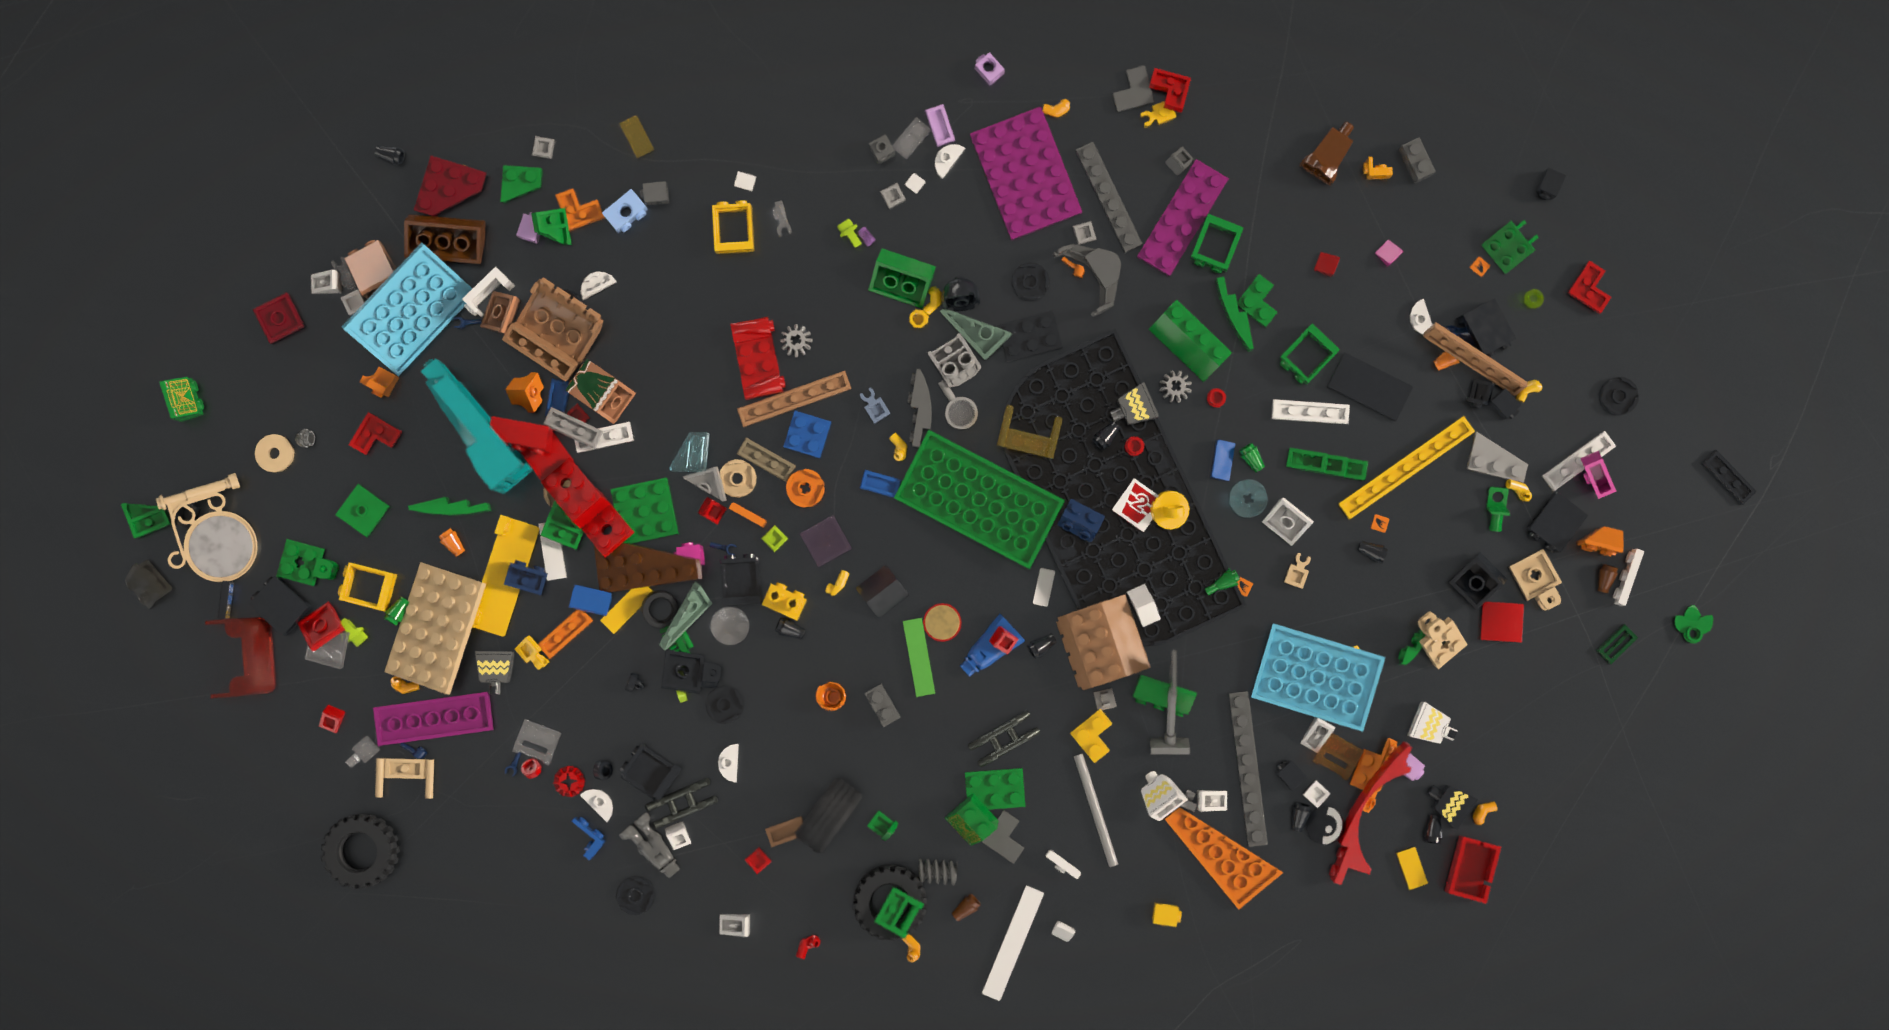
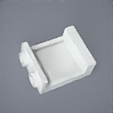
M495 267L463 298L466 302L464 307L474 316L478 314L483 317L484 313L478 308V305L500 284L509 291L515 285Z

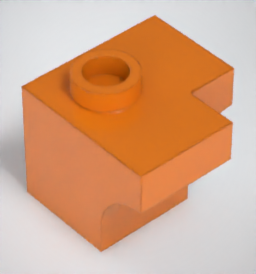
M378 367L372 376H362L360 383L373 389L371 393L380 398L383 395L389 397L399 377Z
M531 372L522 378H513L505 389L511 404L524 407L528 413H534L543 401L540 392L544 387L538 372Z

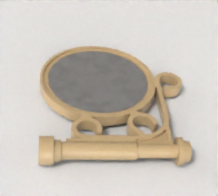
M236 473L229 474L223 480L189 489L183 493L166 498L159 495V498H156L159 510H166V505L168 507L173 531L183 558V562L180 565H174L171 562V557L179 554V551L172 552L168 557V563L172 568L178 569L183 567L187 560L189 566L196 574L214 582L235 580L250 569L257 554L255 532L250 524L241 516L232 512L222 511V508L225 506V498L222 494L218 493L226 488H232V490L240 488ZM213 496L221 497L222 504L219 507H214L211 504V500L208 499L209 507L216 511L207 513L195 521V512L187 504ZM181 507H185L192 513V519L189 521H184L178 516L181 523L192 524L185 536L184 551L175 526V515Z

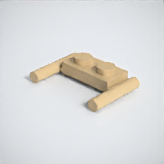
M376 758L375 797H383V778L426 779L425 798H433L434 760Z

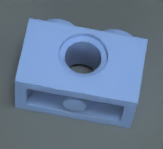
M630 189L603 211L602 214L615 230L620 233L621 231H627L632 226L631 223L634 220L643 218L646 215L645 211L648 209L635 192ZM625 208L631 209V214L627 217L621 215L622 210Z

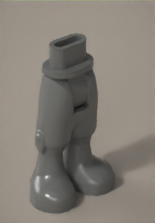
M646 812L634 821V824L647 836L648 841L643 839L633 824L622 831L619 837L623 840H632L637 845L639 853L669 879L680 868L675 863L677 860L673 858L670 850L662 840V836L652 829L649 823L650 815Z

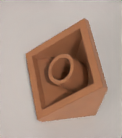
M493 291L480 327L505 335L509 326L515 320L521 300L513 295Z

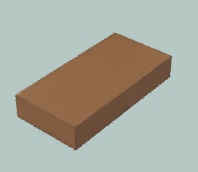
M802 816L766 828L765 831L771 847L796 839L795 832L803 823Z

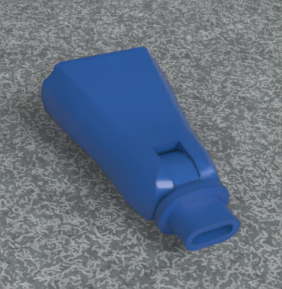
M1001 614L995 618L984 634L971 647L968 655L965 657V661L960 665L969 677L976 671L979 672V669L982 670L989 667L1006 654L989 642L999 626L1019 639L1012 650L1025 641Z

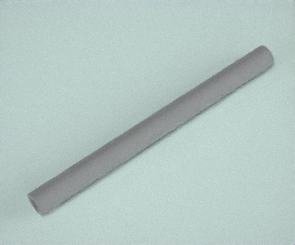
M1083 754L1074 756L1076 766L1109 867L1118 865Z

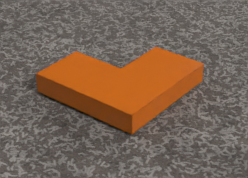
M573 188L555 195L560 209H566L569 231L605 218L598 199L580 206Z

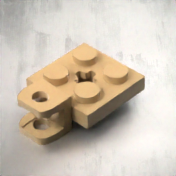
M1544 549L1508 567L1526 601L1535 598L1539 607L1544 611L1561 603L1560 595L1555 586L1562 582ZM1532 570L1535 572L1539 571L1538 580L1530 577ZM1548 597L1551 599V603H1548Z
M1429 611L1418 620L1420 629L1426 635L1419 642L1436 668L1440 669L1467 646L1455 623L1449 617L1442 621ZM1430 618L1429 623L1425 624V621Z

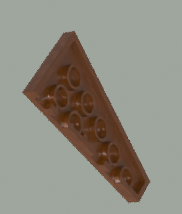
M622 543L605 558L594 545L599 590L610 593L702 579L700 559L658 551L629 543Z

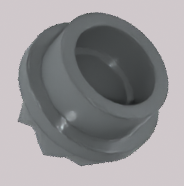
M308 429L298 431L295 436L296 444L303 448L312 446L315 442L314 432Z

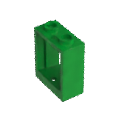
M1208 214L1190 259L1194 260L1193 263L1203 267L1207 265L1211 267V270L1216 273L1226 272L1244 227ZM1208 226L1235 236L1224 263L1198 254Z
M1311 324L1278 359L1281 361L1280 365L1287 371L1290 369L1295 374L1294 378L1302 384L1304 382L1307 385L1340 349L1314 324ZM1307 335L1328 353L1324 360L1308 376L1287 358Z

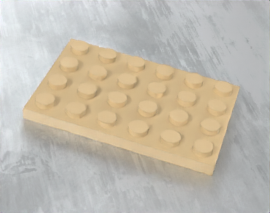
M420 562L408 598L409 604L400 623L384 672L450 695L486 584Z

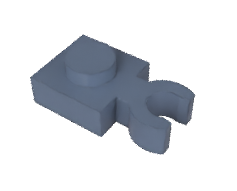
M869 388L871 396L866 398L861 393L860 397L864 402H868L869 405L864 408L875 424L891 413L881 397L875 400V393L872 388Z

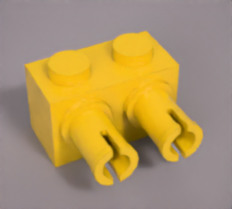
M778 582L776 585L771 584L762 605L798 621L807 599L803 598L805 594L796 590L791 593L786 590L787 586Z

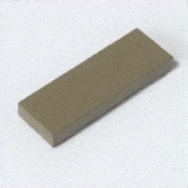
M745 438L737 452V455L785 482L788 481L796 465L748 438Z

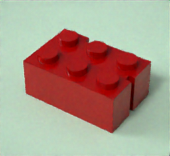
M491 417L490 426L506 446H511L514 450L525 452V449H530V452L538 455H544V452L550 453L554 430L549 426Z
M1459 835L1445 892L1487 903L1491 887L1483 883L1484 880L1492 883L1501 847Z

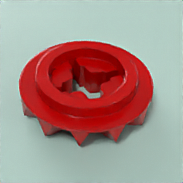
M566 766L559 769L555 774L553 784L556 791L562 796L573 797L582 791L585 779L583 773L578 768ZM568 773L570 779L577 780V782L571 784L570 790L567 784L561 783L567 779Z

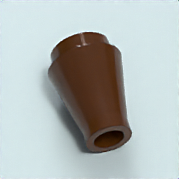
M1603 564L1599 571L1598 591L1609 593L1619 574L1617 573V567Z
M973 894L965 895L952 912V915L957 921H960L978 911V907L981 904Z

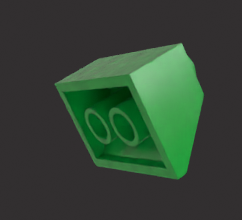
M881 249L876 260L868 291L923 308L936 266Z
M1138 675L1132 697L1136 698L1135 702L1146 705L1147 702L1154 704L1153 708L1164 711L1168 707L1170 684ZM1176 686L1175 715L1183 717V714L1188 715L1197 693Z

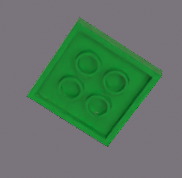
M668 478L611 489L614 508L635 532L623 543L633 544L679 534Z

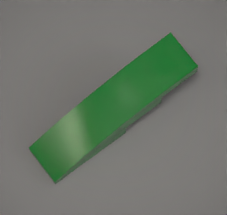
M1216 278L1215 283L1225 315L1247 351H1252L1254 347L1247 311L1239 312L1236 295L1227 294L1225 278Z
M1290 448L1286 467L1365 481L1369 462L1329 455L1327 453Z
M448 497L408 506L409 510L448 516L472 515L491 511L489 503L474 506L470 505L469 500L450 503Z

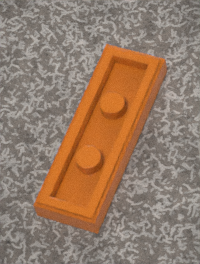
M576 609L540 641L538 645L546 656L551 659L594 620L586 611Z

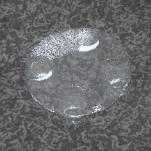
M725 607L717 611L713 616L711 631L720 643L735 645L747 636L749 620L742 610L736 607Z

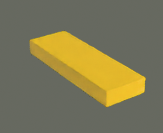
M650 587L631 589L607 613V616H604L600 621L615 634L642 607L645 597L654 591Z

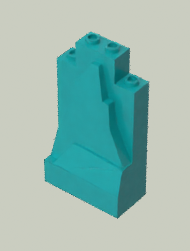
M438 359L427 361L423 365L424 369L421 370L428 379L426 384L442 411L467 445L466 452L476 472L491 490L505 494L531 473L533 469L519 451L514 450L511 446H506L490 426V416L465 386L454 377L445 364Z

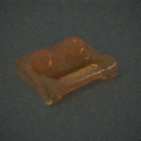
M1332 733L1315 755L1313 762L1342 776V779L1347 781L1364 750ZM1325 752L1347 763V768L1344 769L1324 758Z

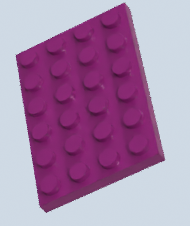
M1041 106L970 133L1011 240L1082 213Z

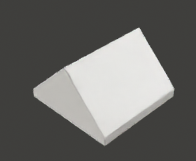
M1281 498L1262 521V523L1291 546L1314 522L1285 498Z

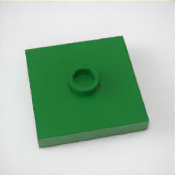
M357 484L335 515L365 537H368L390 506L363 486Z

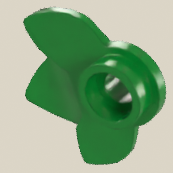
M1695 605L1688 607L1684 616H1675L1677 630L1683 633L1684 639L1689 643H1698L1702 639L1703 634L1709 632L1713 625V616L1701 617ZM1691 630H1693V631L1695 632V636H1694V637H1691V636H1690V631H1691Z

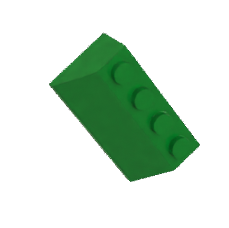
M1178 300L1149 328V331L1203 382L1232 353Z

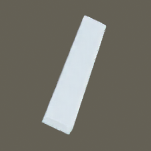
M1026 885L982 994L1000 1001L1044 892Z

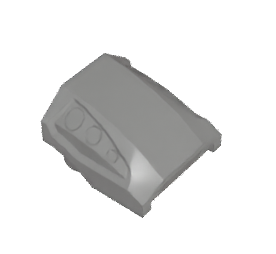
M960 333L957 334V337L933 352H928L929 357L949 387L961 385L974 377L981 369L980 363Z

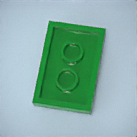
M1023 768L965 772L967 798L974 794L988 810L1025 807Z

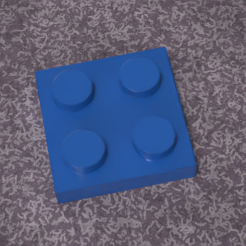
M794 411L783 447L821 458L831 421Z

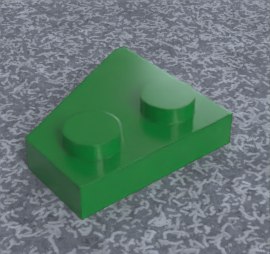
M503 165L501 203H506L515 197H521L530 191L533 192L540 189L542 168Z
M565 208L531 213L535 233L563 245L571 244Z
M554 501L540 536L576 550L583 531L571 521L558 503Z
M121 504L135 539L172 525L167 510H159L158 506Z

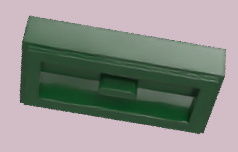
M1623 624L1596 651L1611 665L1638 637ZM1625 630L1626 632L1606 652H1604L1603 650L1607 648ZM1630 635L1631 638L1610 658L1608 655Z

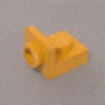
M1368 157L1366 162L1363 163V173L1366 174L1367 179H1390L1393 175L1392 167H1387V165H1376L1373 168V157Z

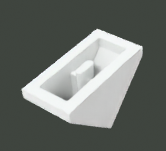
M328 270L311 274L312 294L342 293L341 273L336 270Z
M1145 584L1127 592L1142 627L1160 620L1155 602Z
M1314 717L1300 744L1317 753L1332 734L1335 727Z
M1197 790V810H1227V791Z
M750 914L720 915V934L748 937L750 934Z

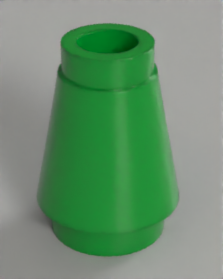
M1253 443L1240 449V456L1255 472L1265 467L1258 448Z
M400 596L385 612L384 619L397 626L398 623L402 622L409 601Z

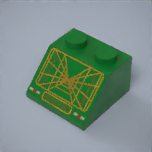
M183 377L159 382L171 419L184 422L204 415L202 411L204 404L201 398H198L197 391L199 389L195 380Z
M971 794L945 816L947 822L970 846L986 839L997 829L999 820L974 794Z

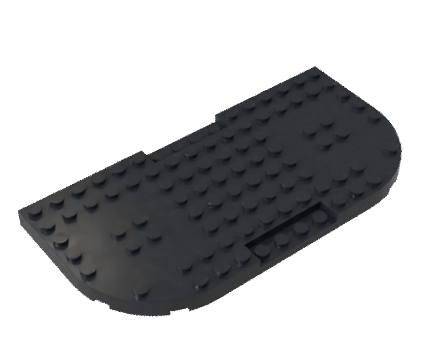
M1113 329L1044 361L1030 370L1020 380L1012 391L1004 410L1002 443L1006 458L1014 474L1065 500L1045 541L1078 610L1126 595L1143 646H1155L1179 639L1245 608L1247 605L1238 586L1219 589L1210 595L1205 590V588L1216 583L1215 581L1229 567L1159 419L1155 418L1127 425L1125 419L1122 418L1115 421L1119 425L1120 430L1117 432L1109 448L1106 447L1102 450L1093 442L1094 434L1113 421L1110 411L1119 408L1117 399L1141 384L1116 329ZM1130 437H1139L1144 442V450L1140 455L1132 456L1126 452L1125 443ZM1136 479L1157 495L1167 490L1182 494L1188 501L1189 516L1184 524L1175 529H1164L1152 519L1145 531L1142 532L1112 511V509L1132 480ZM1071 499L1105 516L1092 542L1083 540L1079 536L1065 531L1062 527L1058 526V522ZM1145 584L1152 596L1160 616V620L1142 627L1127 594L1128 591Z

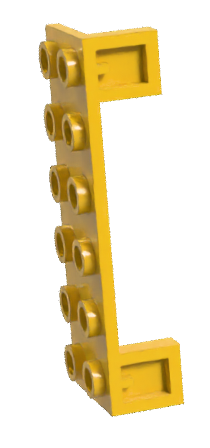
M500 515L495 530L497 537L482 583H485L486 586L472 628L504 637L520 589L504 585L510 562L514 563L515 560L525 562V567H528L539 534V527Z

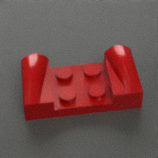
M763 317L730 324L745 400L783 393V388L786 385L784 376H780L772 337V331H775L773 320Z

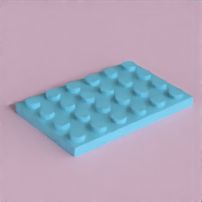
M421 242L347 320L342 328L399 376L464 308L466 302L463 298L472 288Z
M1273 623L1251 697L1363 732L1385 657Z

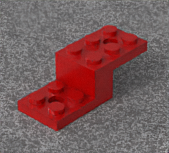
M570 457L541 482L571 521L582 529L605 558L635 533ZM571 480V485L568 488H563L564 482ZM611 526V533L604 535V530Z

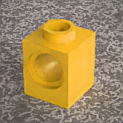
M1154 902L1152 923L1176 927L1177 922L1180 923L1182 911H1179V907L1176 905Z

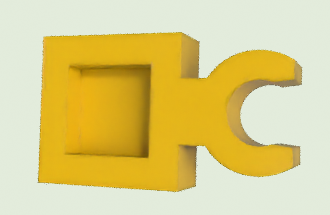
M1165 101L1151 107L1153 112L1144 111L1140 116L1141 118L1144 116L1150 118V121L1144 123V126L1148 127L1155 120L1158 125L1176 118V114L1173 110L1163 108Z

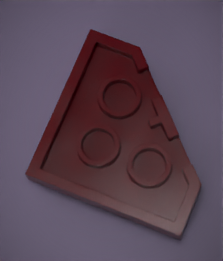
M430 156L414 211L435 216L441 211L453 207L464 201V199L481 192L487 173Z

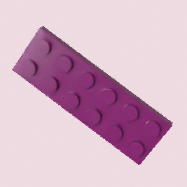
M1196 159L1137 257L1170 277L1229 178Z
M489 692L373 708L378 746L494 730Z

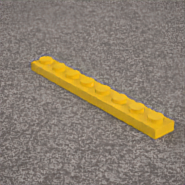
M1464 416L1338 503L1348 519L1353 518L1475 432Z

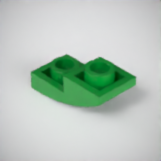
M1422 630L1414 633L1411 641L1414 644L1413 647L1405 646L1404 649L1401 648L1398 655L1400 665H1407L1421 650L1422 646L1419 641L1426 636Z

